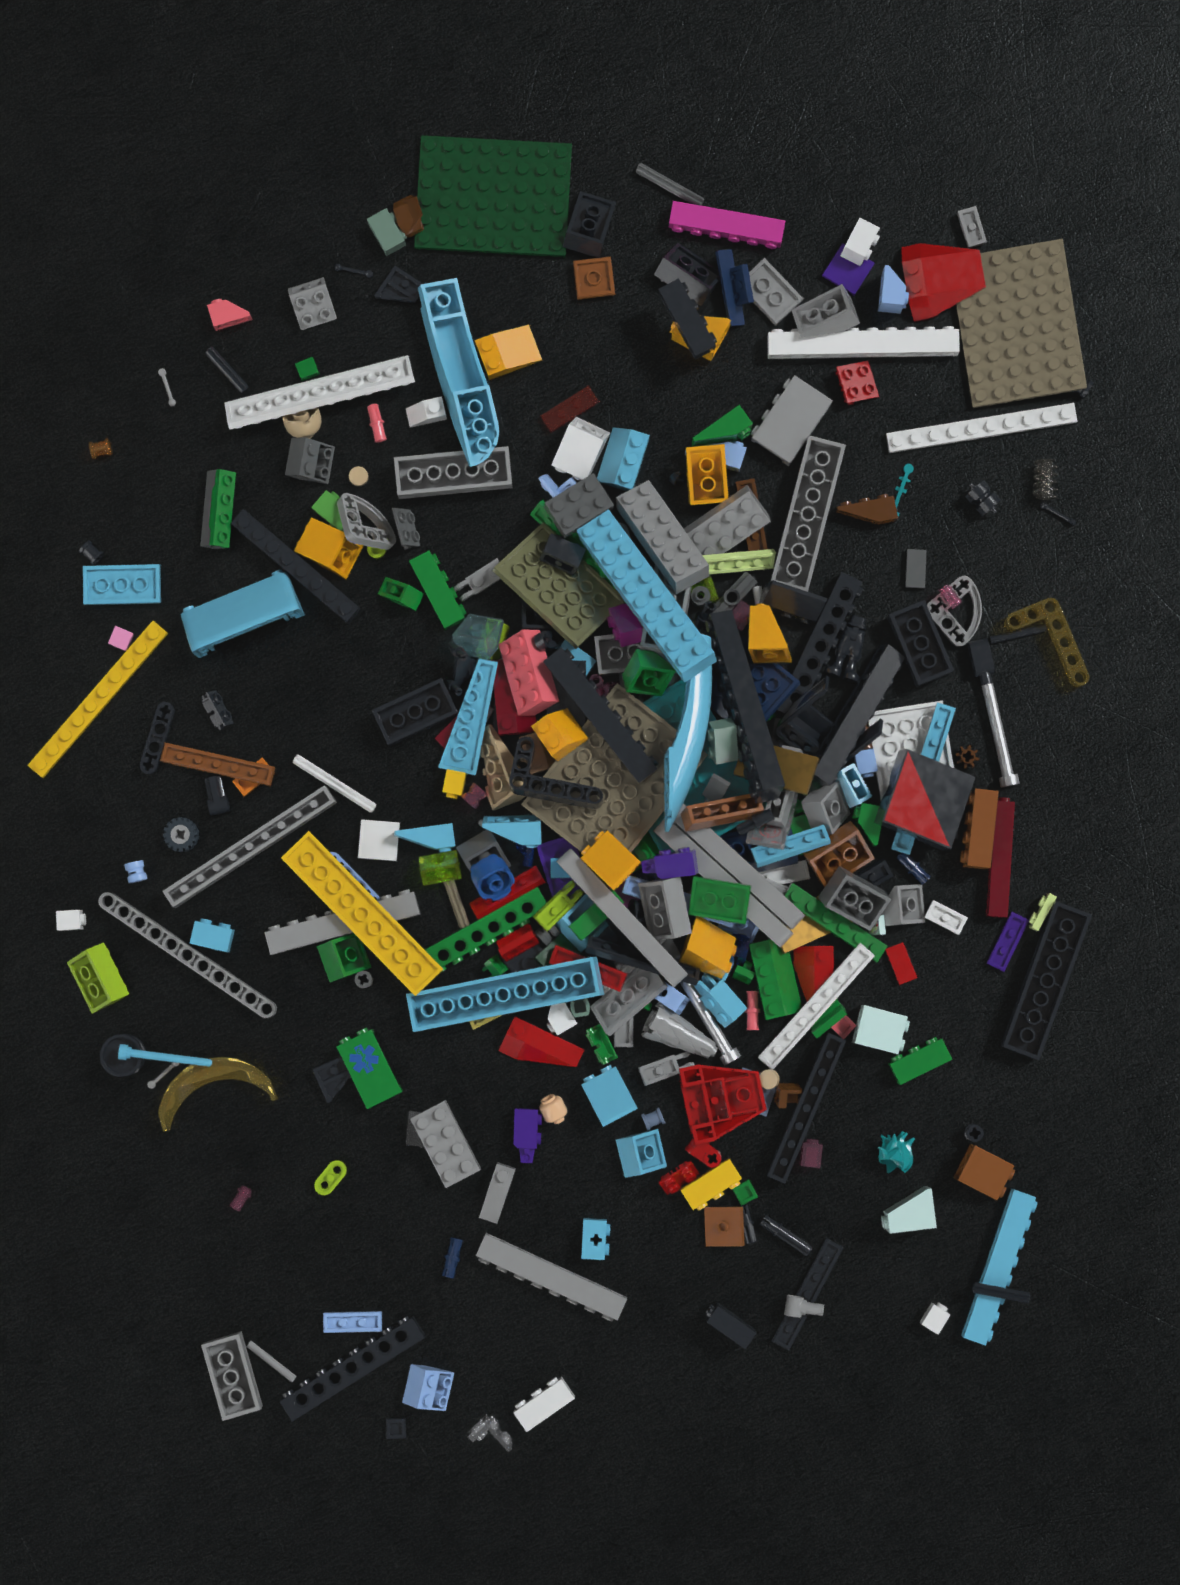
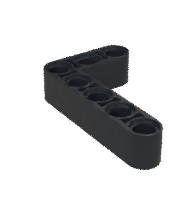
M528 736L521 737L518 740L509 779L510 790L514 794L589 809H598L602 806L603 792L597 787L530 775L535 753L534 741ZM528 744L531 748L529 750H522L521 746ZM524 762L527 764V767L520 769L517 765ZM520 780L523 782V785L516 787L513 783ZM535 784H540L542 789L536 791L532 787ZM553 788H560L561 792L553 794L551 790ZM574 791H577L581 794L577 798H573L572 796H570V794ZM592 795H597L600 799L596 802H593L589 799V797Z

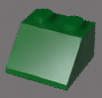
M636 649L622 677L626 692L662 696L676 671L670 663L656 652Z
M861 803L854 808L852 819H855L854 824L868 845L874 847L878 845L881 825L874 823L879 806Z
M354 933L317 946L329 982L372 968L363 942Z

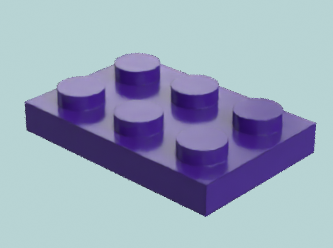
M563 837L542 843L537 847L552 897L562 890L568 882L574 880L572 878H551V858H560L570 848L580 858L578 849ZM576 884L567 896L572 895L581 888Z

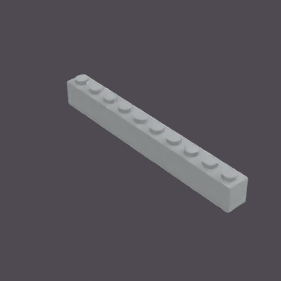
M324 785L163 890V893L172 907L177 908L337 803Z

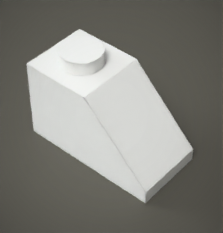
M442 396L424 400L406 408L410 428L447 419Z
M566 1003L551 1005L547 1026L552 1034L556 1033L559 1035L577 1024Z

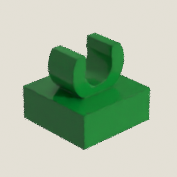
M496 954L484 963L485 967H483L482 971L484 972L488 969L492 974L490 977L504 974L509 968Z
M746 960L742 967L737 965L731 978L749 985L755 975V972L750 971L753 963Z

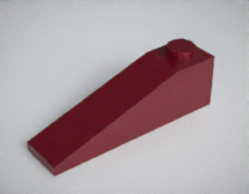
M503 659L491 660L498 662L494 681V694L499 736L535 733L531 726L536 723V715L518 716Z

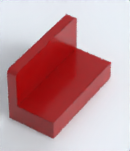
M526 924L496 943L499 947L500 955L507 962L540 942L531 925Z

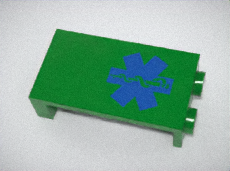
M367 1028L356 1032L357 1037L351 1039L348 1036L340 1040L341 1045L337 1046V1049L366 1108L369 1109L403 1092L400 1084H398L373 1034V1029L368 1031Z

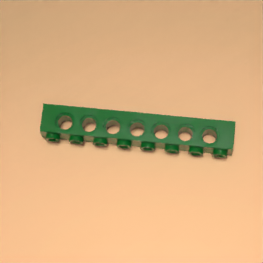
M536 887L425 951L443 968L441 971L443 972L447 969L445 966L452 962L455 965L464 960L462 956L467 953L471 956L480 951L479 947L486 943L489 946L496 942V937L503 934L505 937L514 932L513 928L520 925V927H523L530 923V918L547 902L539 888ZM525 903L533 905V911L529 914L522 911V906ZM513 912L516 914V921L514 923L506 921L507 913ZM494 921L498 922L499 930L492 933L489 930V924ZM475 931H480L483 935L480 942H475L472 939V934ZM459 940L464 941L466 944L465 950L461 952L455 948V944ZM441 950H447L449 953V958L446 961H441L438 957Z

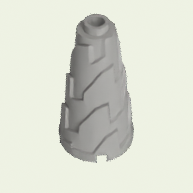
M661 1002L655 1005L659 1009L658 1011L652 1009L642 1030L644 1031L641 1034L643 1037L705 1058L714 1057L718 1047L713 1040Z

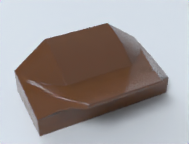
M409 195L394 203L393 211L398 226L405 233L406 237L410 238L424 230L421 221L423 213L417 196Z

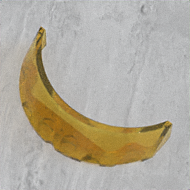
M216 1057L209 1058L212 1060L210 1067L190 1065L178 1074L167 1087L159 1106L158 1114L163 1132L170 1130L177 1109L193 1091L207 1083L224 1079H236L252 1083L266 1091L271 1096L272 1101L277 1100L278 1097L269 1078L253 1065L234 1058Z

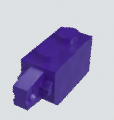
M689 847L678 848V852H671L670 849L660 850L659 854L653 858L641 862L643 873H656L660 879L691 876L699 872L695 849L690 850Z
M515 1108L513 1144L519 1148L521 1163H532L537 1144L541 1145V1133H538V1125H542V1114L538 1113V1109Z

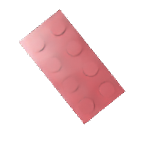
M521 630L498 644L518 716H535L559 702L552 672L543 662L547 659L546 651L539 650L534 643V635L540 633V630Z

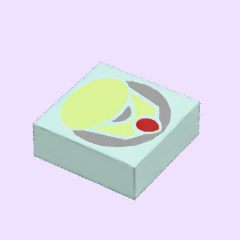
M884 915L879 917L871 931H869L870 935L886 934Z

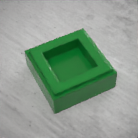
M749 1179L732 1189L741 1206L758 1197Z

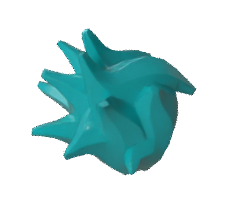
M902 1131L897 1137L893 1134L892 1139L890 1135L887 1138L881 1135L883 1144L882 1147H878L880 1151L878 1158L880 1163L886 1164L887 1173L892 1172L896 1167L906 1173L913 1164L911 1145L915 1138L913 1137L904 1142L905 1137L908 1135L907 1132Z

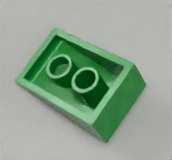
M738 405L693 437L692 447L733 442L738 439L742 441L750 435L753 423L741 406Z

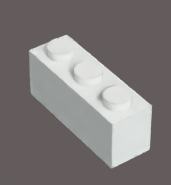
M554 1377L547 1382L548 1386L545 1389H537L531 1394L532 1398L527 1401L523 1399L515 1405L516 1409L513 1413L526 1432L575 1399V1395L562 1377L559 1379Z

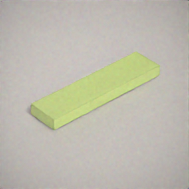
M774 549L702 556L709 564V574L774 569L776 552Z

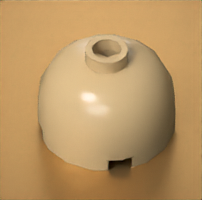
M319 408L282 416L287 432L296 438L306 437L310 439L321 427L322 421Z

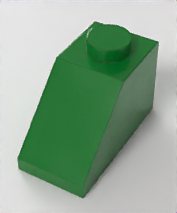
M385 577L378 592L380 596L415 611L424 593L412 586Z

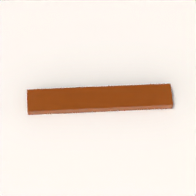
M170 743L164 744L160 759L163 763L271 786L275 767Z

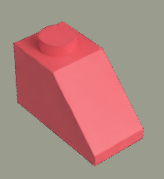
M216 299L207 305L216 331L252 320L248 311L227 300Z

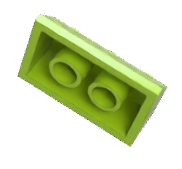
M104 943L83 951L67 962L92 1014L129 995L127 987L118 972V968L115 966L110 952Z

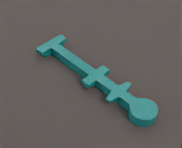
M911 464L904 466V477H899L902 480L901 486H896L895 488L898 491L895 500L896 509L902 492L905 494L907 492L904 489L905 483L911 481L908 479V475L914 470Z

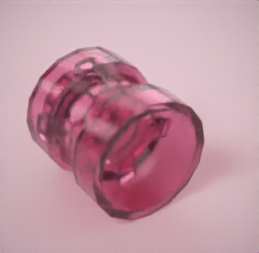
M473 782L469 792L464 793L462 798L476 809L479 806V802L485 799L488 794Z

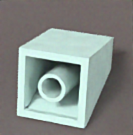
M861 1005L852 1043L899 1054V1051H903L905 1040L902 1038L904 1032L908 1031L910 1021H907V1016Z
M923 1186L886 1209L884 1216H881L882 1227L889 1233L937 1228L932 1189L928 1186Z

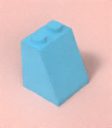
M611 1065L601 1069V1074L596 1077L592 1074L584 1078V1083L581 1084L603 1127L638 1109L616 1066L612 1068Z

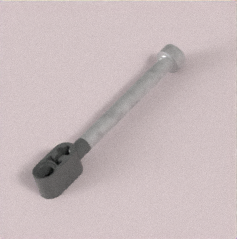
M666 939L661 944L662 947L679 962L681 953L672 939ZM680 982L721 1051L722 1056L720 1059L724 1066L739 1058L741 1055L737 1048L732 1049L710 1010L700 1000L701 995L695 986Z

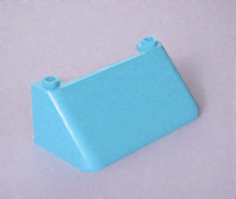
M282 570L275 571L269 578L195 608L194 606L184 608L181 618L192 653L201 658L208 655V649L214 651V645L281 618L288 621L290 620L288 616L290 618L295 617L296 619L304 616L305 614L288 573Z

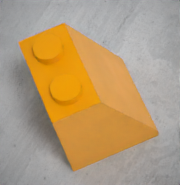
M704 316L708 324L706 326L708 332H713L717 340L715 350L702 356L709 361L713 359L730 328L731 320L728 318ZM673 322L670 331L672 333L671 340L688 348Z
M311 517L309 523L305 526L304 533L296 544L294 552L347 579L363 545L349 542L343 531Z
M765 604L750 606L748 649L753 663H792L788 645L770 606Z
M608 830L605 833L601 831L594 838L596 840L592 847L588 845L581 852L583 855L581 859L615 891L635 871L641 862Z
M696 916L691 925L692 933L686 937L679 962L700 968L701 972L722 979L725 973L729 974L732 962L729 961L731 956L734 957L737 946L734 945L736 938L702 917Z

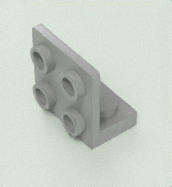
M324 277L288 289L301 330L337 318Z

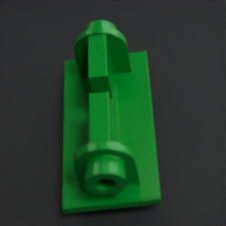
M600 1024L586 1030V1037L591 1046L596 1045L597 1047L594 1052L599 1063L601 1062L604 1065L618 1058L607 1034Z

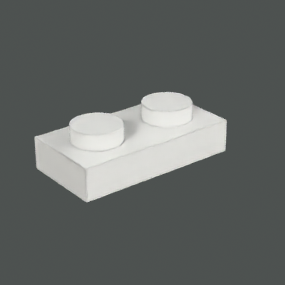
M932 900L924 918L957 935L960 934L968 918Z

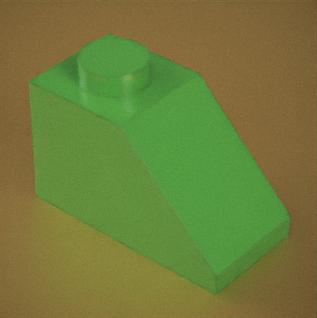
M326 490L314 503L312 509L332 527L343 531L337 506V500L340 497L334 491L329 493Z

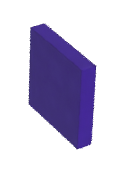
M842 243L822 277L837 286L843 284L847 292L855 296L875 263L868 259V261L863 260L861 266L841 257L840 255L845 247V244Z

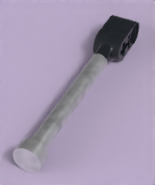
M987 638L968 642L970 660L974 676L980 677L1002 777L999 778L1000 786L1002 788L1016 785L1020 782L1018 774L1013 773L991 674L995 673L990 645Z

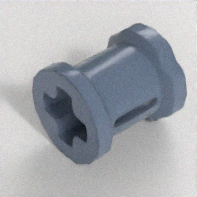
M659 1107L654 1112L641 1115L647 1130H650L651 1127L657 1124H665Z

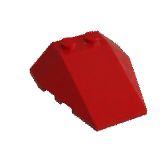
M922 243L902 247V265L914 322L934 318L944 310L950 309L958 302L986 288L980 250Z
M706 1065L679 1068L681 1091L688 1124L695 1145L715 1141L767 1110L758 1071Z

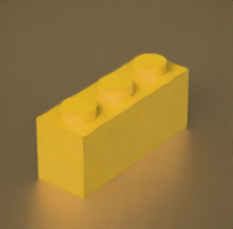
M728 1158L680 1190L693 1210L697 1208L699 1211L708 1205L707 1201L711 1198L716 1200L723 1196L725 1189L730 1188L732 1190L740 1185L739 1180L742 1178Z

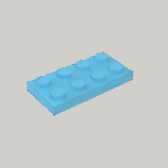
M159 564L83 566L84 605L161 603Z

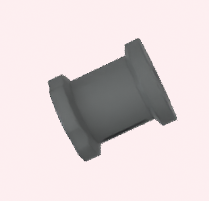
M368 971L358 972L355 976L356 985L360 988L371 986L373 983L372 974ZM366 974L369 982L362 985V981L359 978Z

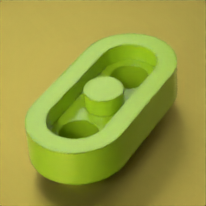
M340 1160L332 1161L315 1181L317 1193L321 1195L330 1194L346 1175V1165ZM335 1166L340 1167V1173L334 1172ZM323 1181H326L328 1183V1188L325 1189L322 1187L321 1184Z

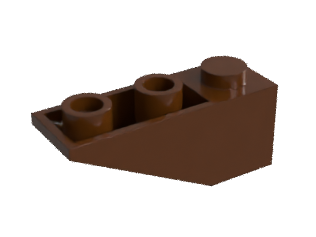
M888 494L879 495L874 500H870V498L859 499V503L851 504V501L843 502L836 509V513L877 525L894 522L898 519L894 496L889 497Z

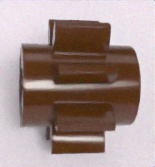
M968 745L966 750L961 746V753L955 754L956 757H959V761L956 764H964L963 769H966L968 764L973 768V761L979 760L978 757H975V753L978 750L972 751L971 745ZM968 752L971 759L966 762L963 755Z

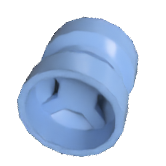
M143 860L124 864L125 870L129 874L127 877L128 883L147 879V875L143 870Z

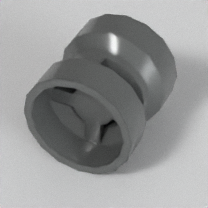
M553 926L549 933L543 927L538 928L534 933L548 946L551 943V939L557 937L561 932Z

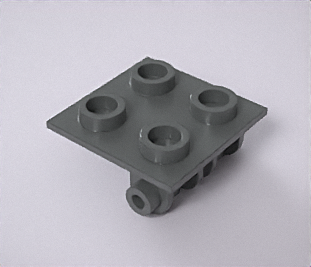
M392 508L401 546L404 547V550L412 548L411 546L419 547L420 536L415 528L414 514L409 509Z

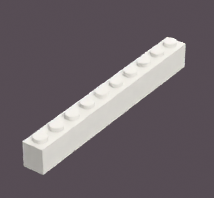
M952 326L943 327V329L924 327V330H916L915 327H906L905 330H897L895 327H889L886 330L867 328V331H859V328H850L844 332L801 337L798 329H792L791 332L774 329L772 332H768L767 336L768 359L957 356L960 352L959 329H954Z

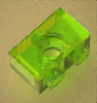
M457 850L419 857L423 885L462 879Z

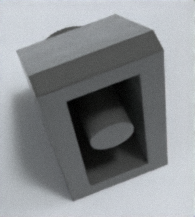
M713 773L702 793V796L705 797L704 801L710 802L722 799L731 783Z

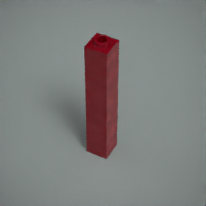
M999 797L997 802L992 860L988 877L986 916L1006 918L1008 917L1015 802H1010V798Z

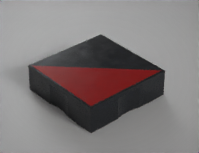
M909 749L899 750L890 774L887 791L882 797L874 823L899 833L908 834L918 841L940 850H950L975 777Z

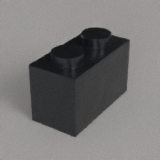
M551 533L544 545L539 560L570 575H574L586 549L577 543L565 540L560 535Z

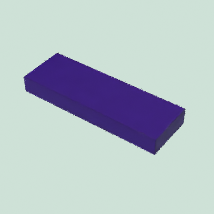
M1014 912L1010 913L986 964L1005 972L1029 922L1028 919Z

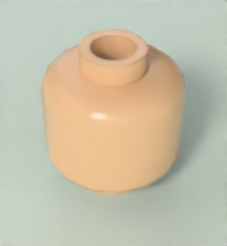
M550 1094L541 1100L539 1110L546 1122L559 1124L565 1119L567 1107L560 1096Z

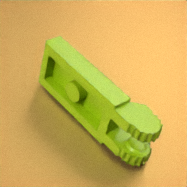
M574 881L568 882L562 890L555 894L533 916L544 930L549 931L582 896L583 892L581 889L575 891L570 898L567 896L576 885Z

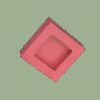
M845 1016L831 1028L842 1039H845L857 1025L848 1016Z

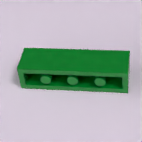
M427 551L411 559L409 562L444 629L447 630L465 621L464 615L467 613L462 604H457L455 598L458 596L454 588L448 587L446 581L449 579L445 571L440 572L437 566L440 562L436 554H431L430 551Z

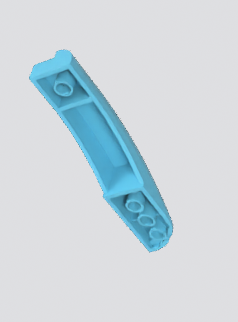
M457 278L422 284L418 287L422 305L420 309L433 361L461 447L469 467H473L485 461L493 452L498 442L499 425L490 387L487 384L474 346Z
M701 634L711 647V637ZM712 665L686 681L681 720L672 747H669L664 755L665 832H669L685 801L703 750L711 706Z

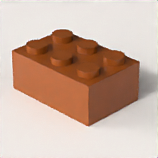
M851 821L829 835L831 844L803 853L824 888L839 866L853 873L875 859L861 833Z

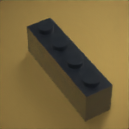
M678 278L658 289V294L696 360L715 350L717 340L713 332H708L706 328L708 324L704 316L698 314L697 309L699 308L696 301L688 296L689 289L685 282L681 283Z

